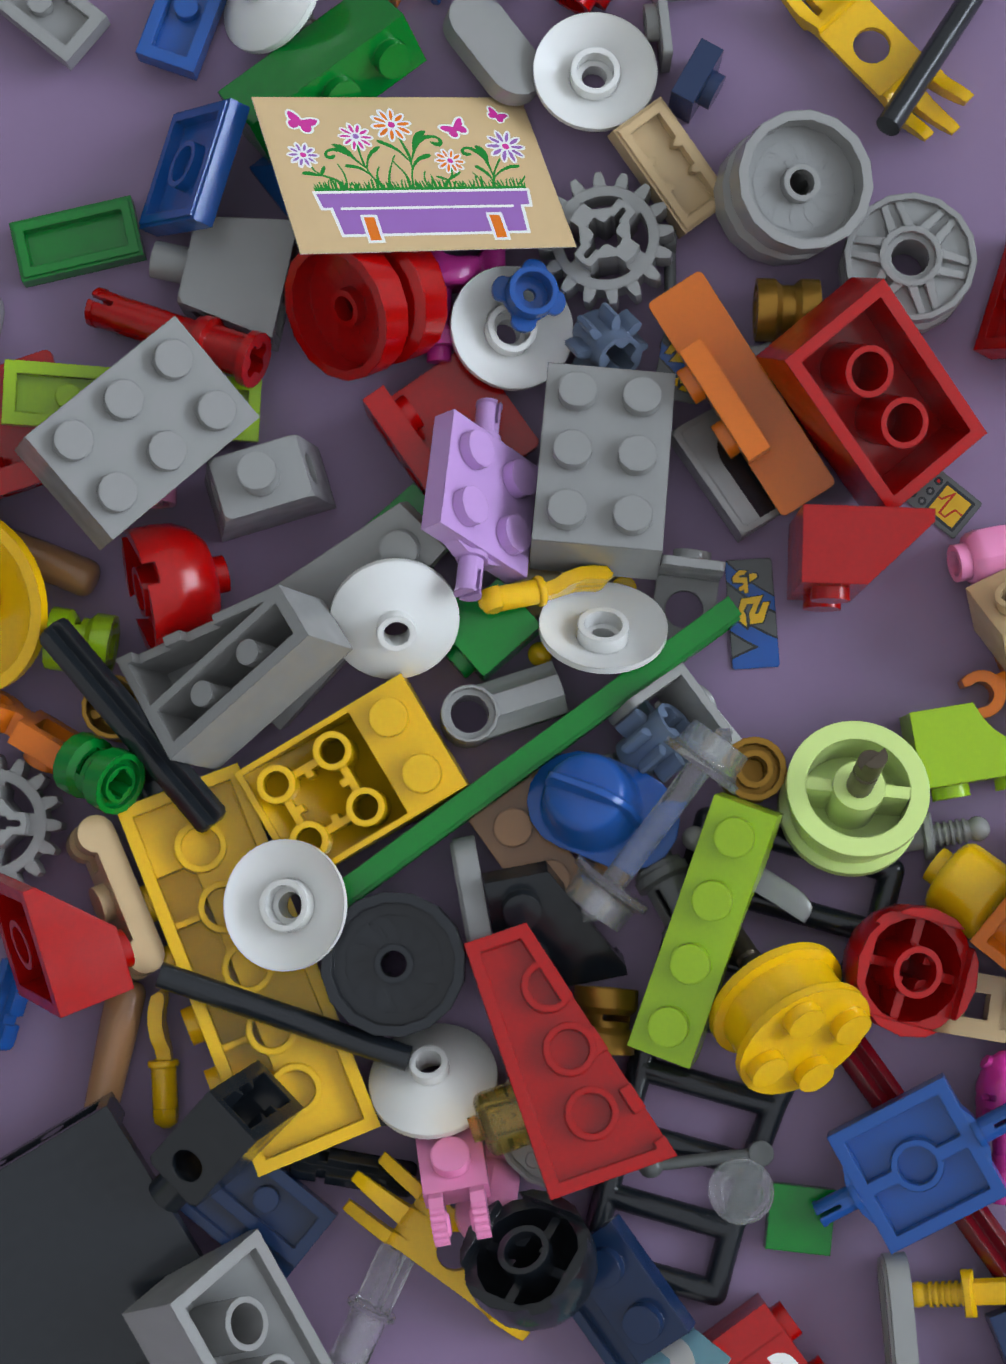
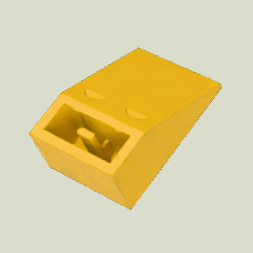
M401 673L234 773L272 840L292 839L309 843L323 851L335 865L415 822L445 804L471 785L411 683Z

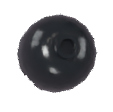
M530 1189L519 1192L523 1199L513 1200L504 1206L497 1200L488 1206L492 1230L491 1238L477 1240L476 1233L472 1231L471 1225L469 1226L460 1249V1264L465 1270V1284L479 1307L505 1327L524 1331H538L557 1327L575 1316L590 1296L598 1273V1263L594 1238L575 1205L563 1197L549 1200L547 1191Z

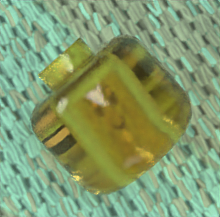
M510 1082L481 1091L473 1098L475 1115L466 1118L475 1143L484 1140L488 1151L495 1156H501L531 1145Z

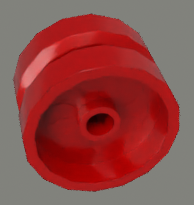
M431 251L303 255L298 253L290 263L284 285L286 313L294 338L313 364L328 376L344 381L367 377L387 369L390 365L405 362L426 354L440 340L448 317L447 288L439 263Z

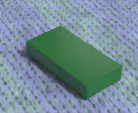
M131 195L9 223L21 281L26 288L147 260L136 209Z

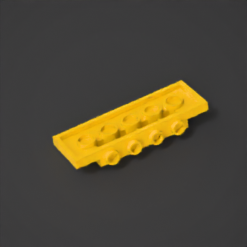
M238 762L200 777L225 806L226 810L224 817L203 833L198 832L164 791L137 801L126 811L117 814L145 884L139 888L153 922L159 921L168 945L164 946V962L339 1021L335 1008L329 1001L317 963L297 971L279 972L264 969L252 963L237 949L226 928L223 900L228 879L244 855L256 846L268 842L259 816L234 775L235 772L240 770ZM290 897L287 903L288 911L293 917H297L298 914ZM189 999L190 1006L180 1009L193 1046L206 1041L215 1066L203 1070L210 1090L259 1060L304 1107L252 1160L258 1177L381 1126L352 1053Z

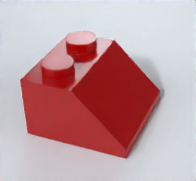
M803 504L789 524L787 600H803V610L840 611L841 603H848L855 598L935 522L936 508Z
M0 873V935L20 996L59 1018H63L134 989L129 972V967L135 964L134 953L126 934L121 929L117 930L116 926L33 886Z

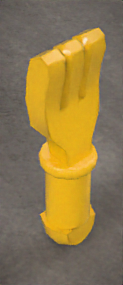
M580 566L565 571L555 579L545 582L542 576L536 575L532 577V580L491 586L481 591L482 597L478 600L479 608L486 614H498L502 611L533 605L544 607L547 605L548 600L574 592H597L602 590L612 578L613 572L607 566Z
M161 989L150 996L147 1011L149 1038L156 1055V1059L149 1060L147 1066L151 1069L154 1124L163 1129H169L178 1123L179 1117L177 1067L180 1062L179 1059L173 1058V1047L167 1022L169 992Z

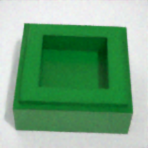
M770 1181L763 1241L764 1248L830 1256L834 1222L824 1227L819 1220L820 1215L817 1216L812 1201H817L836 1191V1189Z

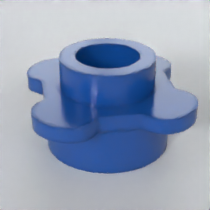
M537 259L526 260L521 268L512 276H499L492 284L491 293L493 298L505 305L511 315L510 324L512 328L520 333L531 332L536 327L537 321L547 315H559L566 305L565 296L559 291L555 277L547 270L545 264ZM524 291H531L534 295V300H525L523 296Z

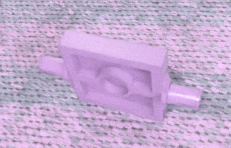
M481 398L477 400L475 405V423L455 409L435 416L421 530L442 542L455 557L458 567L453 594L455 597H459V600L474 602L481 599L483 571H488L506 584L525 579L528 573L538 466L501 441L499 429L503 404L501 402L498 403V400L494 398Z

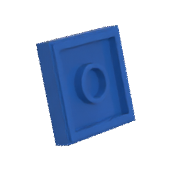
M229 98L173 114L139 221V229L156 237L213 227L250 110L249 106Z

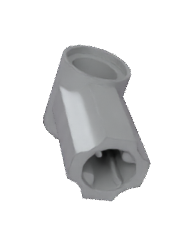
M549 661L481 684L463 685L452 690L444 699L440 713V725L446 739L455 746L465 749L475 748L490 739L565 716L569 713L559 675L553 662ZM465 701L479 704L486 713V725L474 733L460 731L451 720V711L457 704Z

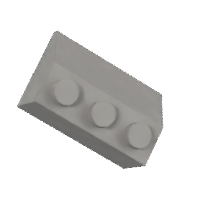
M258 1229L247 1231L167 1275L122 1313L150 1364H333Z

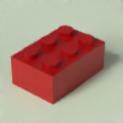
M851 277L755 356L859 506L900 507L987 434L884 278Z

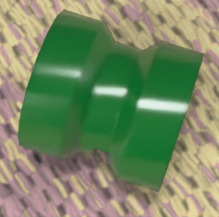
M80 732L71 736L63 743L56 754L53 764V778L57 787L76 798L86 799L87 803L105 814L117 815L132 806L141 794L145 782V767L135 754L123 748L112 747L105 739L91 732Z

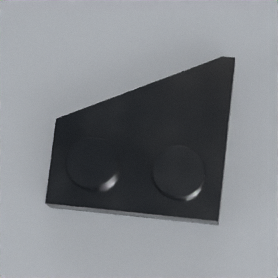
M546 861L482 873L493 934L527 923L567 986L628 975L623 954L617 947L613 948L596 928L591 915L579 901L574 900L565 890L564 882Z

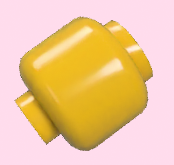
M974 843L962 846L954 854L946 848L942 849L929 864L922 879L930 884L926 893L925 905L957 919L965 929H961V931L968 939L975 935L1006 897V864L980 845Z

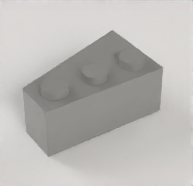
M278 584L213 614V621L189 632L175 631L163 637L164 643L140 654L130 652L115 659L170 760L218 770L353 650L338 623L330 614V610L323 599Z

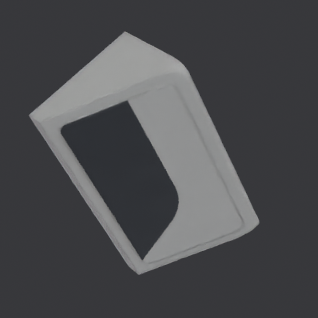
M712 408L671 432V446L739 543L781 514L772 503L743 455L739 453L730 459L710 426L720 419Z

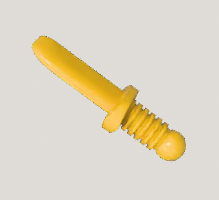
M972 1268L959 1270L960 1283L958 1280H954V1283H952V1280H948L947 1283L945 1280L941 1281V1283L939 1281L934 1283L928 1281V1284L918 1281L912 1283L914 1307L921 1308L925 1305H929L930 1308H934V1305L937 1308H940L941 1305L943 1307H947V1305L954 1307V1304L956 1307H960L962 1304L965 1318H977V1306L1006 1305V1277L974 1278Z

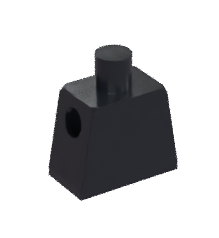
M257 1060L208 1091L151 1154V1164L157 1169L159 1174L149 1184L150 1195L161 1208L172 1213L178 1212L186 1203L194 1207L199 1206L231 1182L304 1107Z

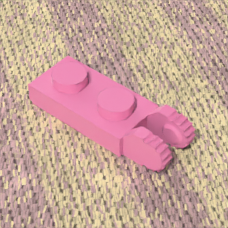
M480 1119L471 1127L453 1136L431 1140L415 1138L422 1194L426 1209L429 1208L432 1234L436 1248L451 1245L450 1237L453 1233L446 1205L466 1201L471 1203L469 1216L472 1231L476 1233L477 1240L491 1238L492 1230L487 1198L492 1196Z

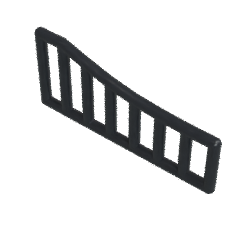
M703 807L696 812L692 826L703 828L710 807ZM779 826L771 851L803 859L791 847ZM686 848L684 858L690 866L694 851ZM897 860L882 871L864 876L876 880L867 916L876 910L897 904L905 875V868L901 861ZM755 892L748 907V911L849 939L854 928L866 918L862 915L811 902L813 907L812 913L807 921L803 923ZM662 936L661 943H660V946H659L658 954H659V952H660V949H661V946H662V943H663V940H664L663 936ZM730 957L726 971L736 973L740 968ZM634 1049V1055L629 1057L625 1072L626 1079L632 1084L643 1103L648 1086L652 1084L755 1113L756 1117L744 1148H748L749 1144L755 1140H764L773 1146L786 1108L795 1092L791 1091L773 1095L757 1093L749 1089L744 1083L691 1068L687 1069L677 1064L656 1059V1056ZM658 1127L678 1156L735 1149ZM750 1161L703 1166L734 1175L723 1213L623 1185L624 1175L596 1184L585 1224L590 1232L614 1216L615 1210L715 1238L705 1276L654 1262V1264L677 1296L712 1306L720 1305L725 1301L743 1233L764 1167H758Z

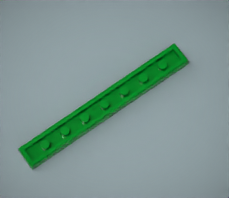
M727 596L667 640L661 653L650 663L619 675L343 877L347 893V909L524 781L541 766L606 721L608 717L631 697L680 663H685L734 627L741 619L742 613L730 597Z

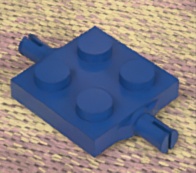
M942 1072L829 1131L826 1138L843 1166L846 1186L817 1201H812L816 1215H820V1222L824 1227H827L830 1223L859 1209L861 1214L877 1227L890 1253L893 1254L1006 1196V1183L992 1160L990 1141L1006 1134V1103L976 1118L972 1112L960 1103Z

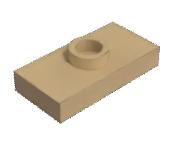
M661 96L607 136L641 185L646 183L651 187V200L653 203H665L667 206V217L665 220L676 230V235L679 239L716 212L713 190L717 176Z

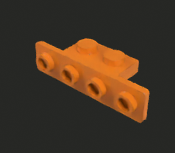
M695 272L653 299L649 303V309L685 364L683 368L676 372L678 378L696 405L707 399L720 419L710 426L730 459L739 453L743 455L778 512L786 516L834 485V478L771 379L756 359L755 354L702 272Z

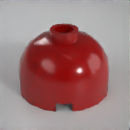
M163 523L126 529L124 532L127 537H122L124 571L130 597L135 595L142 616H149V618L136 619L146 648L149 650L164 643L163 637L175 631L189 632L213 621L212 615L221 610L220 594L231 591L229 570L223 555L212 557L206 542L191 529L184 526Z
M892 904L870 913L854 928L844 949L842 977L844 983L856 987L867 1000L872 1023L901 1037L925 1038L937 1033L933 1029L943 1026L949 1019L956 1021L967 1010L977 989L979 961L975 949L969 947L967 937L961 931V929H965L957 919L926 905Z

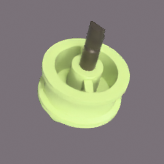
M864 721L833 723L811 734L794 753L784 784L781 786L778 794L777 811L784 814L780 826L785 838L794 851L817 869L844 877L871 875L895 863L907 850L924 822L930 803L929 778L917 752L895 732L883 726Z

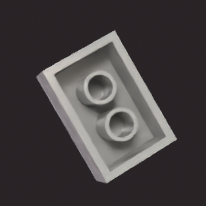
M173 316L28 433L14 451L97 548L102 550L260 417L177 317Z
M548 362L529 569L565 572L580 566L600 565L607 566L615 577L657 580L663 552L675 373Z

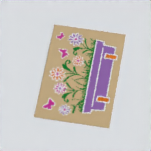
M251 97L300 255L577 247L524 105L509 106L498 102L492 97Z

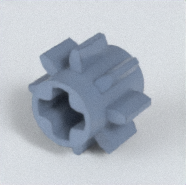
M606 302L602 303L599 309L579 315L572 331L573 337L565 340L567 348L576 356L572 364L636 370L641 361L642 351L648 349V344L637 333L642 323L628 309L617 314Z
M646 700L639 705L638 709L635 708L615 726V729L623 736L616 744V753L620 762L638 769L642 774L647 773L650 776L656 774L662 783L668 781L695 757V754L686 747L694 739L692 725L680 710L670 704L662 703L654 710L653 706Z

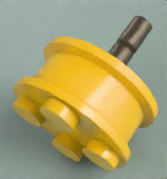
M741 926L731 954L732 959L740 970L726 982L712 1004L709 1014L710 1031L722 1048L732 1053H737L735 1060L736 1070L749 1089L757 1093L772 1095L798 1089L803 1092L816 1091L831 1080L834 1075V1069L851 1055L862 1038L870 1030L872 1022L869 1004L856 987L841 982V966L834 954L825 946L813 942H797L774 948L761 955Z

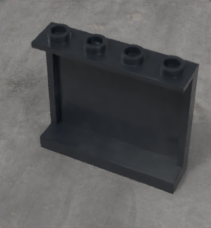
M113 1092L108 1093L0 1158V1364H150L122 1313L164 1277L204 1255L178 1212L172 1213L164 1210L150 1195L149 1184L156 1176L122 1123L125 1112Z

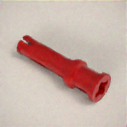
M100 287L91 294L93 298L102 300L103 304L88 299L84 311L85 321L90 327L101 328L143 342L173 316H176L223 373L234 376L235 381L241 386L247 388L256 386L265 375L269 366L272 344L270 337L264 332L252 330L247 334L224 326V322L220 318L212 315L200 316L195 320L118 295Z

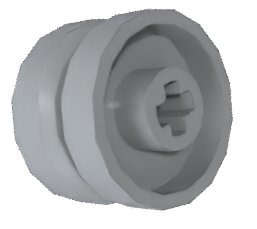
M812 109L785 111L753 130L750 135L736 144L720 164L713 190L716 217L728 240L748 258L771 266L800 264L851 235L865 217L874 188L871 161L858 136L838 118Z

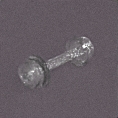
M694 718L679 736H668L664 743L687 759L686 765L606 871L580 855L574 861L577 865V872L566 888L565 893L582 907L581 913L584 922H596L599 920L611 929L619 932L634 914L641 913L645 915L649 907L626 888L709 777L734 795L739 789L736 784V778L749 758L730 744L732 742L730 728H717L713 732Z

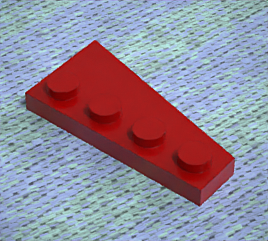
M527 923L464 943V949L549 1200L678 1156L648 1113L645 1104L632 1084L628 1082L611 1056L608 1047L597 1030L585 1016L574 999L571 990Z

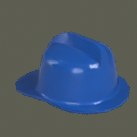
M584 751L561 754L541 766L530 783L527 806L530 821L539 834L559 848L604 866L624 871L647 868L663 859L677 840L680 823L677 805L664 784L647 773L642 774L638 769L609 757Z

